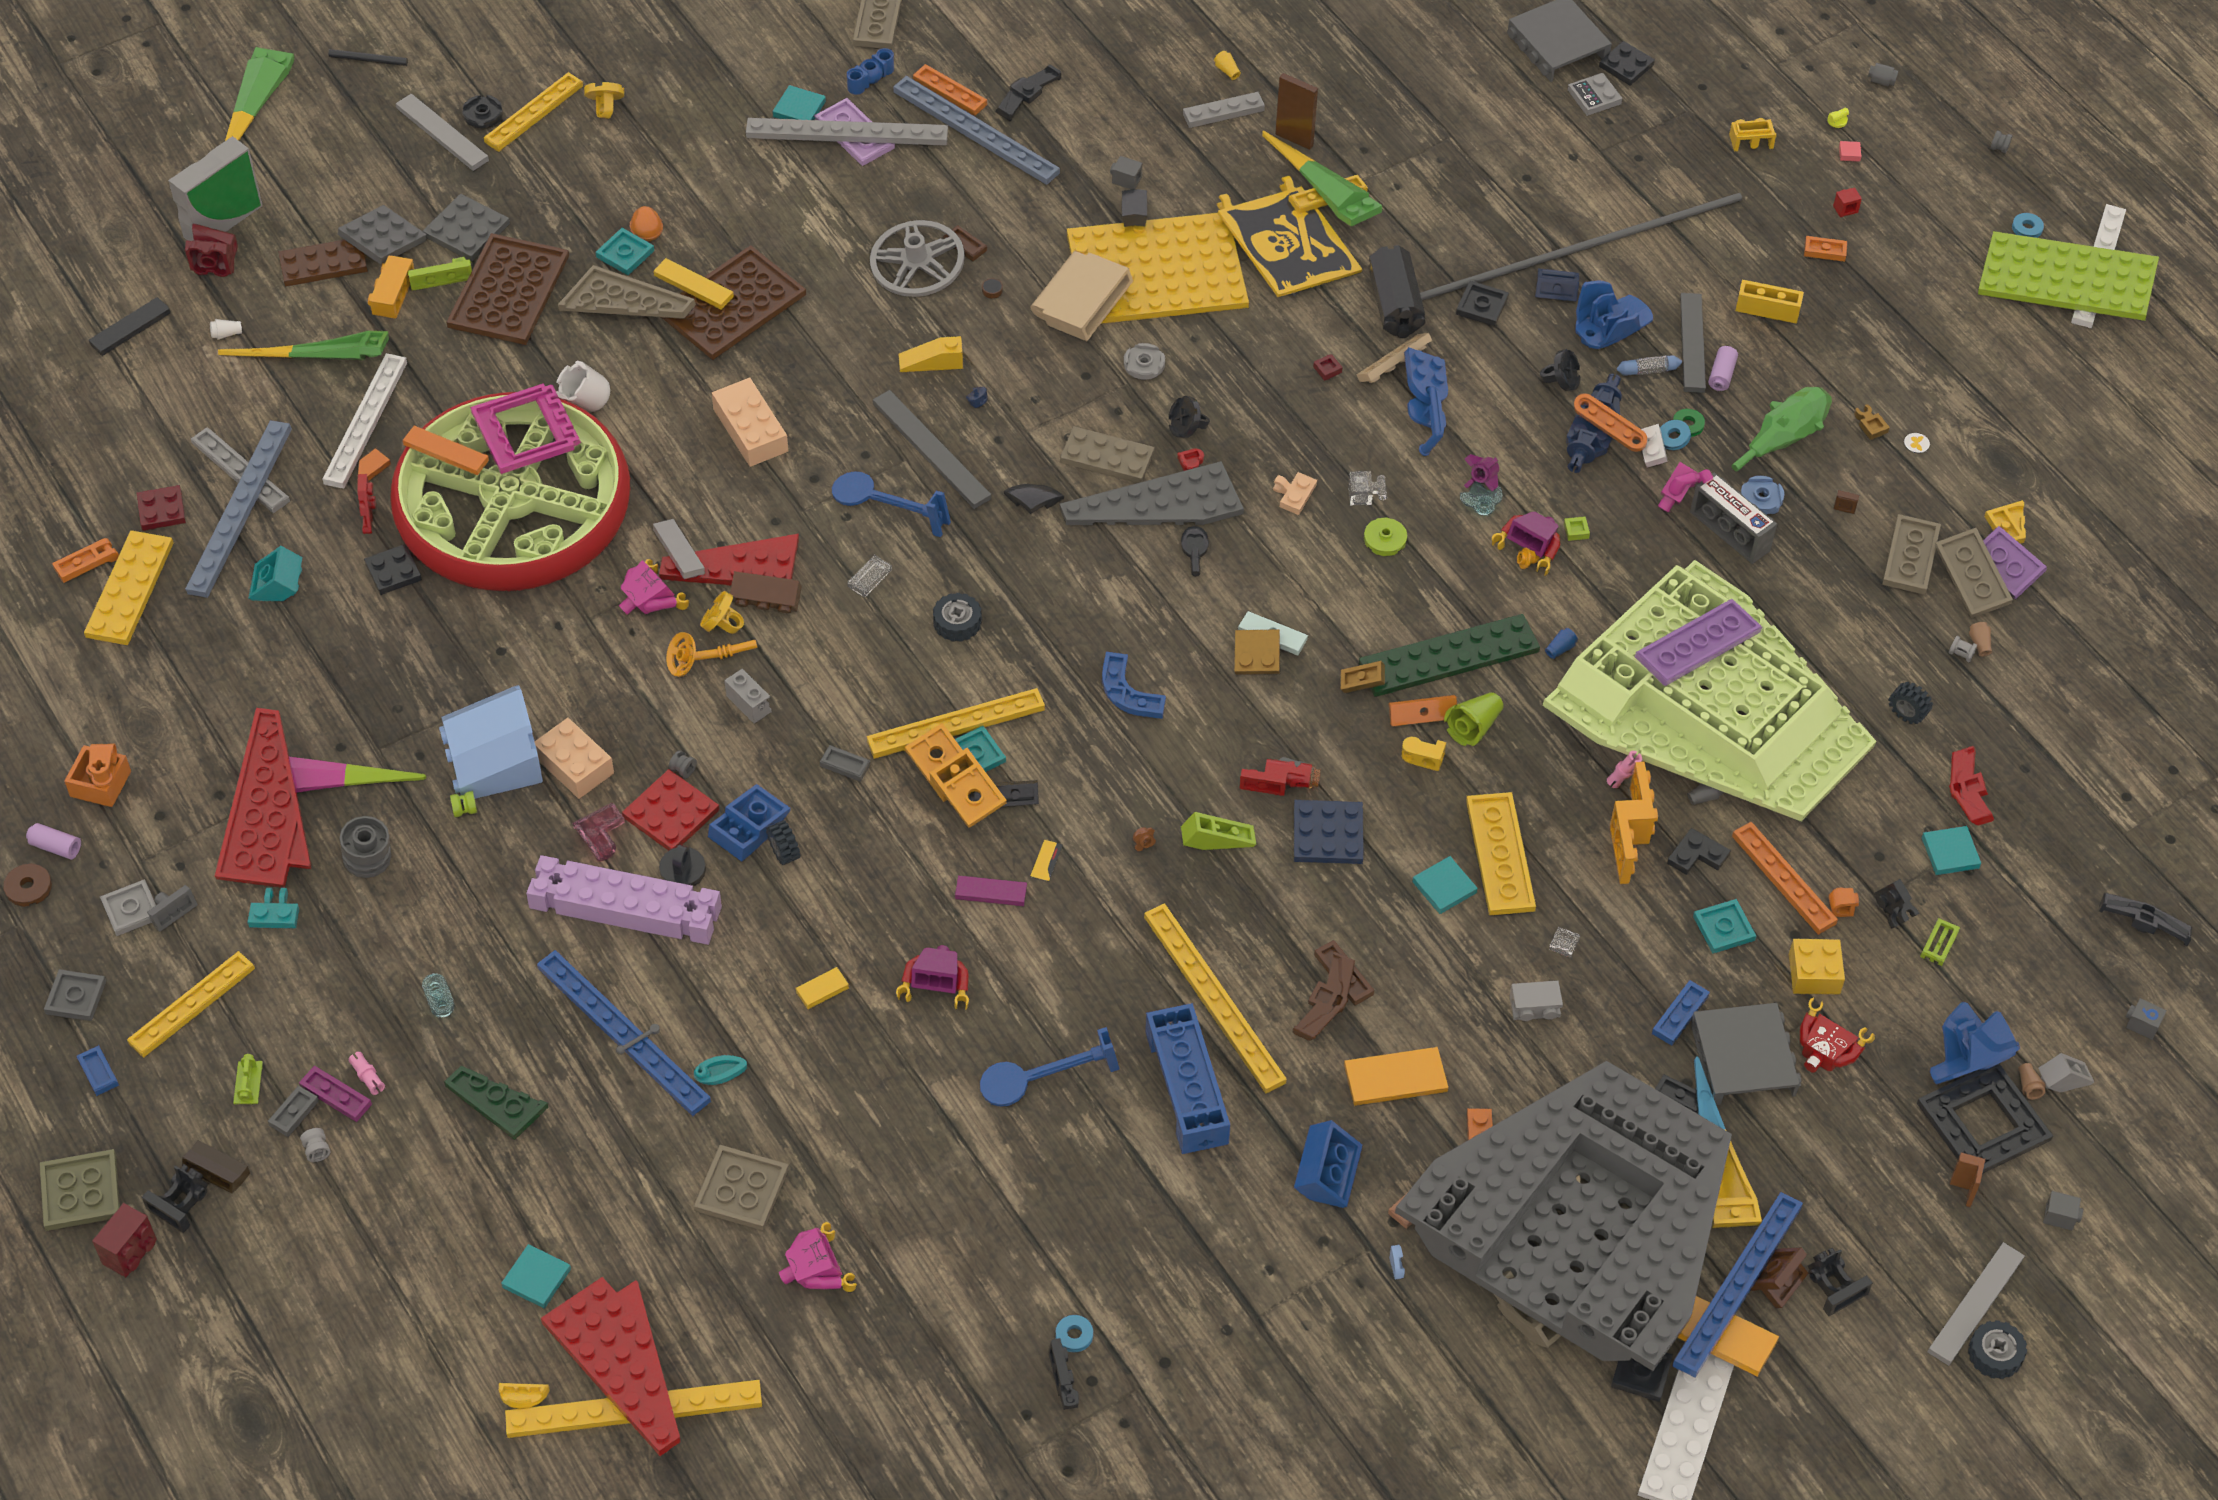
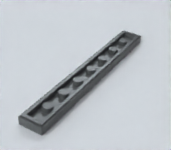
M890 390L873 399V405L973 509L991 500L990 492Z

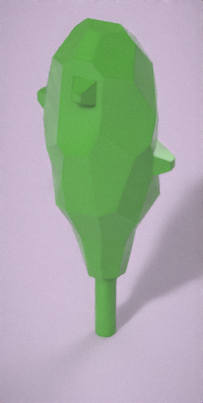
M1805 387L1787 397L1783 403L1772 401L1770 403L1771 411L1765 415L1760 432L1749 445L1750 450L1732 464L1733 470H1740L1754 457H1761L1775 450L1786 448L1814 433L1816 430L1821 431L1824 427L1823 421L1828 415L1832 403V397L1823 388Z

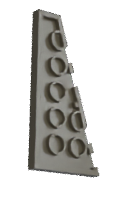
M593 265L560 301L558 307L559 311L685 318L696 304L693 298Z

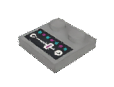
M1603 73L1568 84L1569 93L1587 116L1622 104V97Z

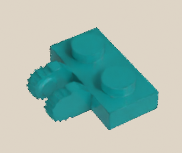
M266 888L264 903H251L248 917L249 927L296 928L299 906L298 904L287 903V888L280 889L279 903H272L274 897L272 888Z

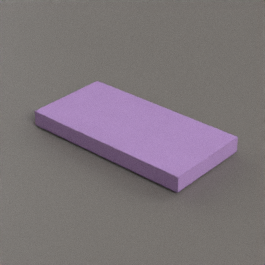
M848 98L815 115V120L872 122ZM837 141L862 166L895 148L894 143Z

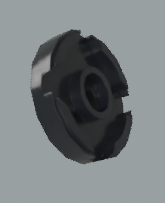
M481 95L474 96L463 105L462 112L465 122L475 128L491 127L497 124L503 115L500 101L490 95H486V97H481Z

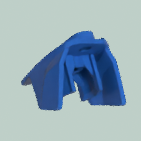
M1599 280L1585 282L1582 285L1576 309L1577 321L1575 330L1581 337V342L1584 345L1595 349L1607 347L1630 336L1653 321V314L1644 302L1632 295L1617 300L1612 285L1609 282Z
M1961 1002L1946 1018L1942 1026L1945 1061L1930 1068L1931 1077L1935 1084H1939L1978 1069H1988L2013 1057L2016 1051L2020 1049L2019 1042H2016L2002 1014L1996 1011L1982 1023L1969 1004Z

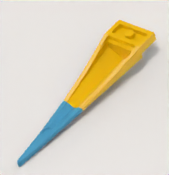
M1696 1057L1694 1066L1698 1114L1726 1130L1700 1059ZM1730 1141L1712 1228L1759 1226L1762 1219L1757 1197Z

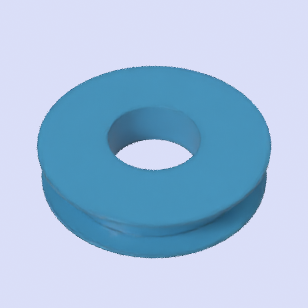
M2031 213L2017 215L2012 224L2013 232L2016 235L2038 238L2044 228L2043 221ZM2023 224H2030L2033 228H2025Z
M1671 420L1660 428L1664 447L1668 450H1679L1690 441L1691 432L1689 426L1683 421ZM1674 431L1680 433L1678 438H1669V434Z
M1069 1315L1058 1323L1056 1339L1061 1338L1062 1347H1066L1067 1351L1080 1352L1091 1344L1093 1340V1327L1086 1318L1079 1315ZM1075 1328L1080 1330L1082 1334L1079 1338L1073 1339L1068 1336V1331Z

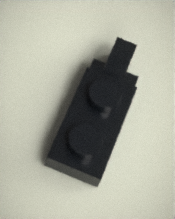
M1061 1338L1052 1339L1048 1354L1063 1410L1078 1408V1392L1072 1388L1074 1383L1073 1373L1071 1369L1068 1370L1066 1364L1068 1362L1067 1348L1062 1347Z

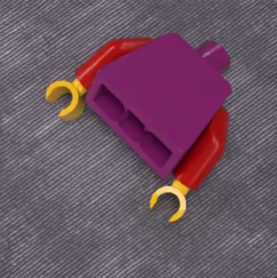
M1533 511L1525 515H1514L1501 529V533H1496L1492 536V546L1499 542L1498 550H1502L1505 547V538L1507 537L1518 545L1535 551V554L1539 557H1545L1538 561L1536 571L1538 572L1540 567H1545L1544 576H1546L1550 570V560L1553 561L1560 548V535L1557 533L1559 526L1552 517H1544Z
M940 945L937 949L924 948L920 955L906 963L901 980L903 985L896 989L898 1000H900V995L907 993L906 1002H909L912 998L909 989L910 984L913 988L956 993L958 991L954 1006L957 1009L958 1001H964L966 1003V1010L969 1004V998L965 995V992L968 991L969 973L962 961L957 960V953L950 951L947 946Z

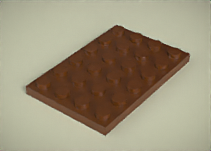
M491 233L446 322L447 328L526 345L569 258V250Z
M750 245L705 276V278L733 291L734 297L722 310L683 291L680 294L693 298L696 304L695 307L685 318H661L714 360L804 297L806 289Z

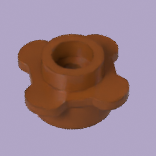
M1139 828L1134 833L1133 840L1136 843L1135 849L1137 851H1142L1144 848H1149L1155 844L1156 840L1153 837L1155 831L1153 828Z

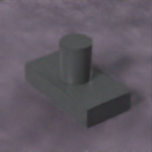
M184 885L170 896L164 892L157 894L155 897L157 905L147 911L154 927L160 932L198 904L191 889Z

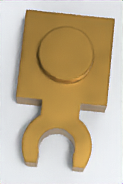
M1868 404L1864 406V412H1861L1859 408L1855 409L1854 416L1860 420L1859 426L1870 440L1889 432L1890 427L1879 413L1874 415L1871 413L1872 408Z

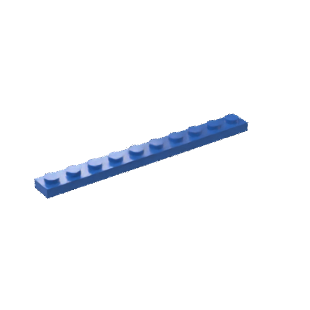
M556 950L537 963L538 969L618 1046H623L643 1034ZM648 1037L625 1050L642 1069L692 1116L711 1102L710 1096Z
M1780 1192L1673 1362V1367L1696 1378L1802 1208V1202Z

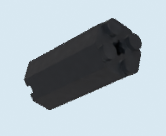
M1400 245L1394 246V249H1388V246L1381 247L1369 256L1370 265H1368L1382 326L1385 331L1393 336L1407 338L1426 323L1425 311L1409 251Z

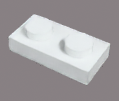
M1659 424L1641 429L1647 435V445L1642 450L1647 468L1668 462Z

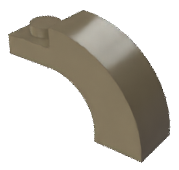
M1511 1271L1503 1273V1276L1508 1279L1515 1278ZM1495 1295L1499 1301L1497 1307L1502 1314L1532 1342L1548 1348L1561 1336Z

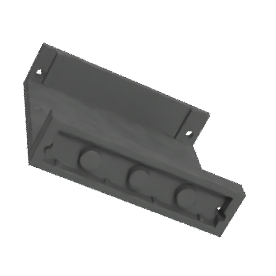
M1555 0L1509 19L1507 30L1509 38L1515 41L1519 49L1529 57L1530 61L1538 67L1542 75L1546 76L1550 82L1553 81L1555 69L1594 53H1597L1603 59L1611 51L1612 43L1573 0Z
M1777 1003L1693 1012L1690 1025L1698 1056L1716 1105H1721L1723 1096L1729 1094L1788 1088L1791 1091L1792 1097L1796 1096L1798 1088L1801 1087V1075L1799 1072L1796 1073L1795 1054L1790 1051V1036L1784 1030V1014L1779 1012Z

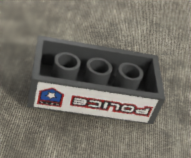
M1714 472L1712 473V480L1704 484L1701 481L1696 485L1690 513L1753 564L1771 551L1777 523Z

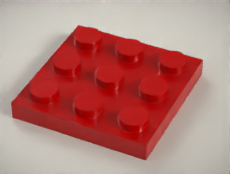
M668 769L622 811V817L670 851L673 848H677L678 845H683L720 808L716 802Z

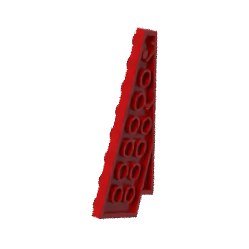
M256 708L215 878L217 880L285 888L290 867L311 869L312 865L279 710Z
M601 1277L541 1317V1322L659 1456L681 1442L639 1284L636 1280L619 1292H616Z

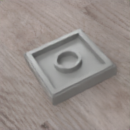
M145 879L100 896L116 936L152 923L147 911L156 906Z

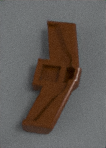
M1335 951L1333 952L1327 984L1318 981L1308 1000V1004L1314 1007L1297 1026H1294L1293 1033L1309 1041L1315 1039L1334 1016L1344 1010L1348 1002L1347 996L1355 960Z

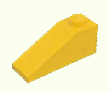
M961 336L940 337L899 353L900 372L963 369Z

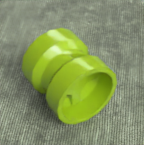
M473 791L466 792L460 796L458 794L450 795L454 817H460L464 813H477ZM460 799H463L464 810H462Z

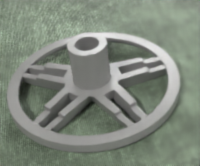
M909 221L892 227L879 237L870 254L871 271L876 281L892 293L909 297L926 296L946 288L958 277L964 264V249L961 240L950 228L933 221ZM917 226L938 229L949 237L943 240L940 238L925 244L924 237L918 231ZM913 227L915 233H910L909 228ZM906 229L905 248L879 250L888 237L900 230ZM957 247V262L949 274L933 258ZM876 261L902 264L893 284L880 274ZM918 269L923 270L940 281L924 288H905ZM910 270V272H909V273L907 274V276L905 277L904 282H903L902 285L899 287V285H900V283L902 282V280H903L904 276L906 275L907 271Z

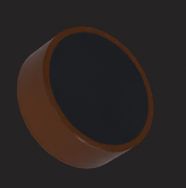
M990 278L983 282L982 293L985 297L997 298L1001 296L1003 284L1000 280Z

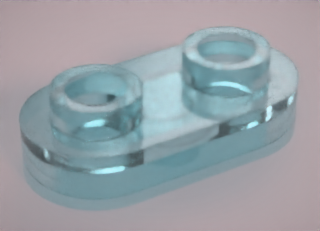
M436 973L426 976L422 982V987L431 1012L437 1017L450 1015L454 1010V1001L445 978Z

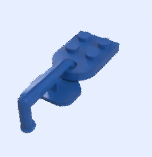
M1408 347L1404 352L1407 381L1411 392L1416 396L1407 404L1408 414L1414 422L1432 429V436L1425 444L1419 446L1421 455L1427 456L1443 437L1444 428L1446 427V418L1441 403L1448 395L1445 360Z

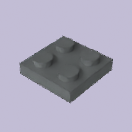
M59 969L44 1007L45 1014L92 1021L106 984L105 976Z

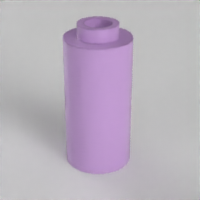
M1722 346L1717 351L1708 381L1710 387L1716 391H1724L1729 388L1738 358V352L1734 348Z
M39 823L31 826L26 834L29 845L71 860L76 857L81 847L80 838Z

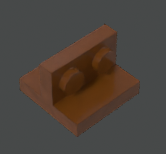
M1802 1247L1776 1249L1750 1291L1762 1290L1775 1308H1783L1808 1275L1807 1270L1801 1264L1807 1255Z

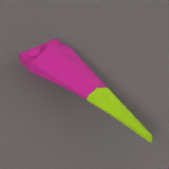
M289 757L296 792L349 785L426 779L425 774Z

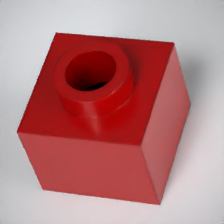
M1855 187L1836 192L1833 207L1840 217L1859 212L1862 198Z

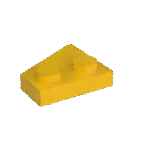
M2023 500L1986 511L1984 517L1993 531L2000 526L2020 544L2024 543L2026 531L2024 528Z

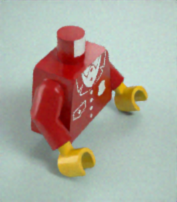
M1814 997L1811 998L1809 1001L1810 1011L1805 1014L1799 1029L1800 1044L1804 1047L1802 1055L1807 1058L1804 1063L1805 1068L1814 1073L1819 1067L1832 1071L1835 1067L1841 1068L1853 1064L1865 1049L1864 1045L1874 1041L1875 1035L1872 1033L1868 1039H1864L1863 1035L1868 1029L1862 1028L1859 1031V1037L1823 1015L1815 1016L1817 1012L1822 1010L1823 1002L1821 1001L1818 1009H1814L1811 1006Z

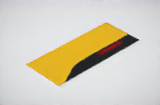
M1044 840L1031 877L1046 881L1050 880L1063 844Z

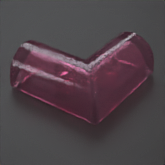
M612 802L572 824L598 861H604L610 858L616 851V844L607 832L624 824L625 821Z

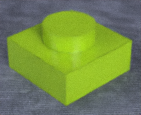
M1586 517L1564 519L1563 525L1568 541L1589 539L1590 531Z

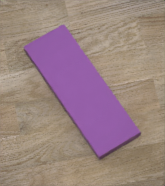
M1730 599L1637 651L1635 658L1664 686H1667L1761 632L1762 626L1738 603Z

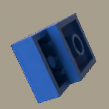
M756 784L727 805L725 813L709 824L708 838L740 861H743L768 839L766 828L783 821L790 812V807Z

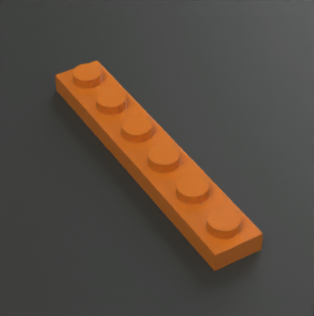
M1752 822L1733 831L1732 837L1818 935L1837 924L1838 919Z

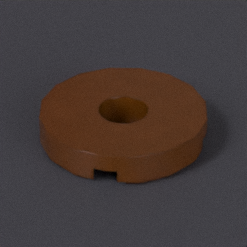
M32 863L22 864L12 869L4 880V892L8 900L15 905L23 907L42 902L52 889L51 877L47 870L40 865ZM27 882L34 883L30 888H22Z

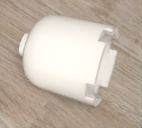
M576 361V364L571 367L567 365L557 379L559 391H556L558 397L589 413L603 408L610 396V385L606 378L583 362Z

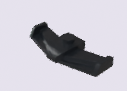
M1048 65L1044 70L1028 78L1022 77L1017 79L1010 85V91L995 112L1011 121L1022 102L1025 101L1030 104L1042 94L1043 86L1061 79V71L1052 65Z
M2109 893L2103 894L2098 912L2102 913L2105 910L2132 917L2131 926L2140 932H2148L2154 935L2156 929L2159 928L2184 942L2183 945H2189L2192 936V926L2148 903Z

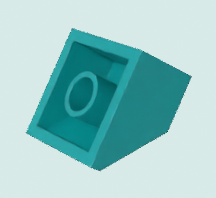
M279 546L258 561L254 566L248 599L252 601H284L290 596H294L299 588L298 579L302 572L301 563L303 557L283 546Z

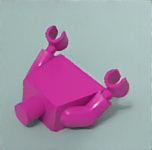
M1679 462L1660 493L1664 497L1658 507L1669 513L1674 503L1680 504L1689 488L1694 487L1696 483L1701 481L1704 484L1713 479L1710 470L1705 469L1698 473Z

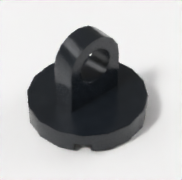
M1559 350L1555 355L1554 364H1550L1540 371L1543 382L1551 383L1557 381L1564 391L1576 390L1581 380L1580 375L1578 376L1577 370H1580V365L1576 355L1571 350Z
M1190 396L1176 399L1169 412V420H1171L1169 429L1177 438H1189L1195 433L1197 428L1207 429L1210 419L1201 413L1197 400Z
M678 845L677 848L671 849L661 858L659 871L663 880L692 886L701 882L705 876L706 865L704 857L699 851L691 847Z

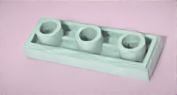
M1249 611L1246 613L1238 626V630L1280 629V649L1299 655L1307 641L1308 635Z

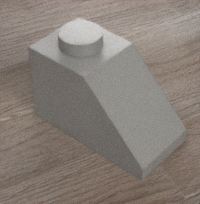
M2062 1053L2038 1068L2046 1088L2057 1092H2064L2094 1083L2085 1062Z

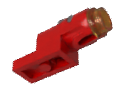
M1282 757L1280 760L1267 759L1265 772L1254 769H1242L1240 789L1284 796L1286 785L1290 787H1318L1321 769H1316V766H1312V764L1295 761L1286 757Z

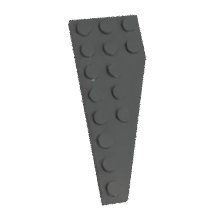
M1222 461L1060 503L1059 508L1066 525H1093L1095 522H1107V525H1115V522H1127V525H1161L1163 522H1175V525H1184V522H1195V525H1204L1244 514V508Z

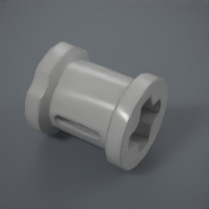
M1956 636L1949 654L1955 653L1966 658L1967 662H1970L1978 645L1975 643L1972 645Z

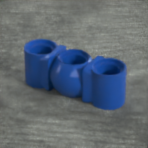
M887 48L880 49L876 54L872 55V59H866L859 66L857 65L855 68L849 69L846 74L848 92L854 95L861 94L866 88H869V84L877 83L882 77L884 78L886 75L891 74L894 71V54L892 50Z

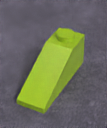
M1194 812L1181 826L1184 846L1211 850L1245 848L1256 845L1253 825Z

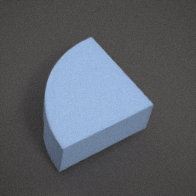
M1400 1245L1391 1246L1389 1256L1395 1279L1404 1278L1405 1269L1401 1262L1403 1253Z

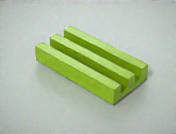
M1938 918L1920 957L1924 959L1928 957L1930 958L1929 961L1934 962L1935 960L1938 962V965L1943 966L1960 927ZM1940 926H1944L1945 928L1934 951H1929ZM1949 929L1953 930L1942 956L1938 955Z

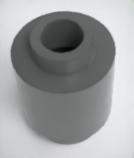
M1876 63L1875 66L1871 65L1868 77L1871 78L1870 82L1887 87L1889 85L1894 86L1898 70H1894V67Z

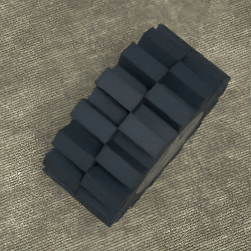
M1901 683L1888 699L1890 701L1889 707H1893L1891 709L1892 712H1897L1896 716L1898 718L1901 716L1904 722L1908 720L1909 724L1921 723L1933 706V702H1930L1932 700L1931 697L1926 696L1928 694L1926 690L1924 692L1921 691L1922 687H1916L1915 683Z
M785 820L766 828L770 846L773 848V853L776 854L780 864L785 865L801 857L798 843L795 840L796 837Z

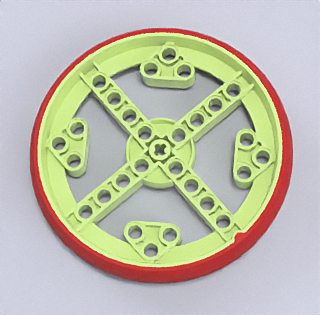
M515 392L490 394L462 402L433 418L422 429L453 442L458 441L459 444L480 453L486 452L489 448L476 424L470 407ZM560 399L581 441L579 445L574 446L575 450L566 452L568 464L582 488L592 489L599 483L597 499L544 485L537 473L541 461L503 474L500 473L497 465H494L489 469L483 468L478 475H475L406 446L397 463L391 484V508L395 525L407 547L424 565L444 578L456 583L484 590L516 591L556 582L577 572L595 559L612 541L624 520L630 496V475L623 451L617 440L596 417L586 410ZM536 401L496 413L506 437L505 425H531L515 455L552 443L554 439ZM425 482L479 496L485 510L463 550L448 542L456 534L452 516L439 493L431 491L423 496ZM535 511L582 524L566 540H564L563 531L560 526L554 524L545 526L515 539L516 558L490 557L510 519L522 518Z

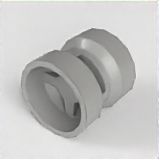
M312 1128L301 1135L300 1139L303 1147L306 1148L305 1154L308 1161L318 1162L330 1155L331 1151L328 1143L325 1142L326 1136L323 1129Z

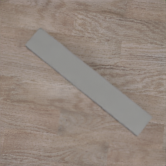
M413 94L396 103V108L472 171L489 161L488 155Z
M208 427L191 438V442L195 447L239 483L249 463ZM268 479L257 498L272 513H275L290 502L289 497Z
M2004 1242L1930 1346L1929 1354L1950 1366L2023 1261L2025 1255Z

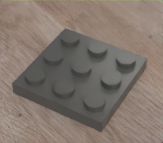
M460 194L422 232L427 234V239L473 261L482 252L490 234L499 235L510 224V220L508 217Z
M385 205L338 228V235L380 265L386 262L389 255L398 256L425 242L427 234Z

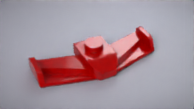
M1974 746L1952 752L1949 788L1952 798L1958 802L1969 821L1979 826L1994 821V817L1981 798L1988 795L1982 773L1974 774L1976 750Z

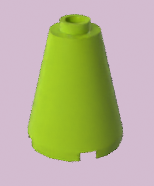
M1491 692L1450 707L1444 717V722L1447 721L1449 726L1447 729L1449 735L1460 745L1466 746L1468 744L1475 746L1481 741L1503 710L1502 699L1497 694Z

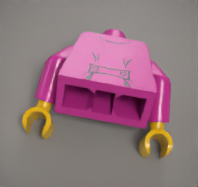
M647 559L645 562L642 560L636 567L628 569L624 582L621 585V589L628 597L619 607L627 615L636 607L644 614L673 607L685 610L688 608L689 600H685L686 595L683 592L678 593L676 598L673 597L675 594L657 576L658 564L653 565V561Z
M825 1222L822 1224L821 1229L815 1228L800 1232L791 1247L785 1253L790 1266L779 1271L780 1278L786 1285L796 1279L799 1284L808 1289H840L841 1286L847 1292H852L856 1289V1283H847V1281L854 1280V1274L847 1273L844 1275V1278L840 1277L842 1272L829 1244L835 1238V1230L830 1231V1223Z

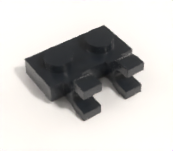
M1901 879L1874 893L1879 907L1885 913L1889 912L1890 914L1888 916V924L1891 929L1899 925L1896 921V916L1902 924L1910 919L1906 911L1910 913L1911 917L1920 914L1916 907L1911 904L1910 900L1912 897Z

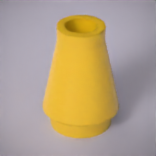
M1222 51L1214 58L1215 66L1229 76L1231 80H1235L1241 75L1231 53Z

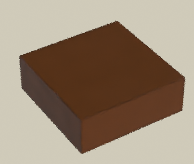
M1838 490L1833 509L1855 514L1860 495Z

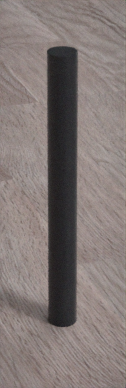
M329 49L328 53L329 57L403 66L408 64V58L333 49Z

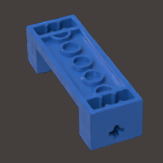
M1193 1003L1146 1013L1145 1033L1151 1053L1157 1052L1177 1119L1176 1136L1181 1153L1186 1154L1229 1144L1230 1122Z

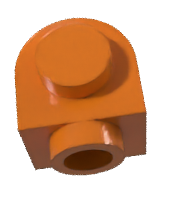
M1839 887L1834 889L1828 896L1831 912L1834 916H1854L1855 907L1859 906L1858 894L1854 893L1853 888Z

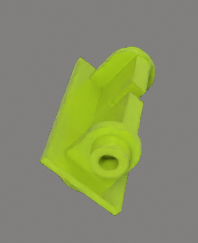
M245 1054L241 1061H238L233 1104H258L263 1061H256L251 1054Z

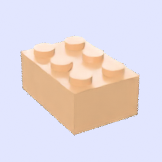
M566 718L534 741L539 762L578 799L614 774L612 758L569 718Z

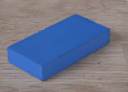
M99 1045L77 1055V1059L96 1096L119 1086Z

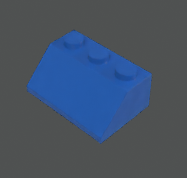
M1332 1120L1311 1125L1294 1188L1309 1200L1342 1208L1347 1207L1362 1144Z

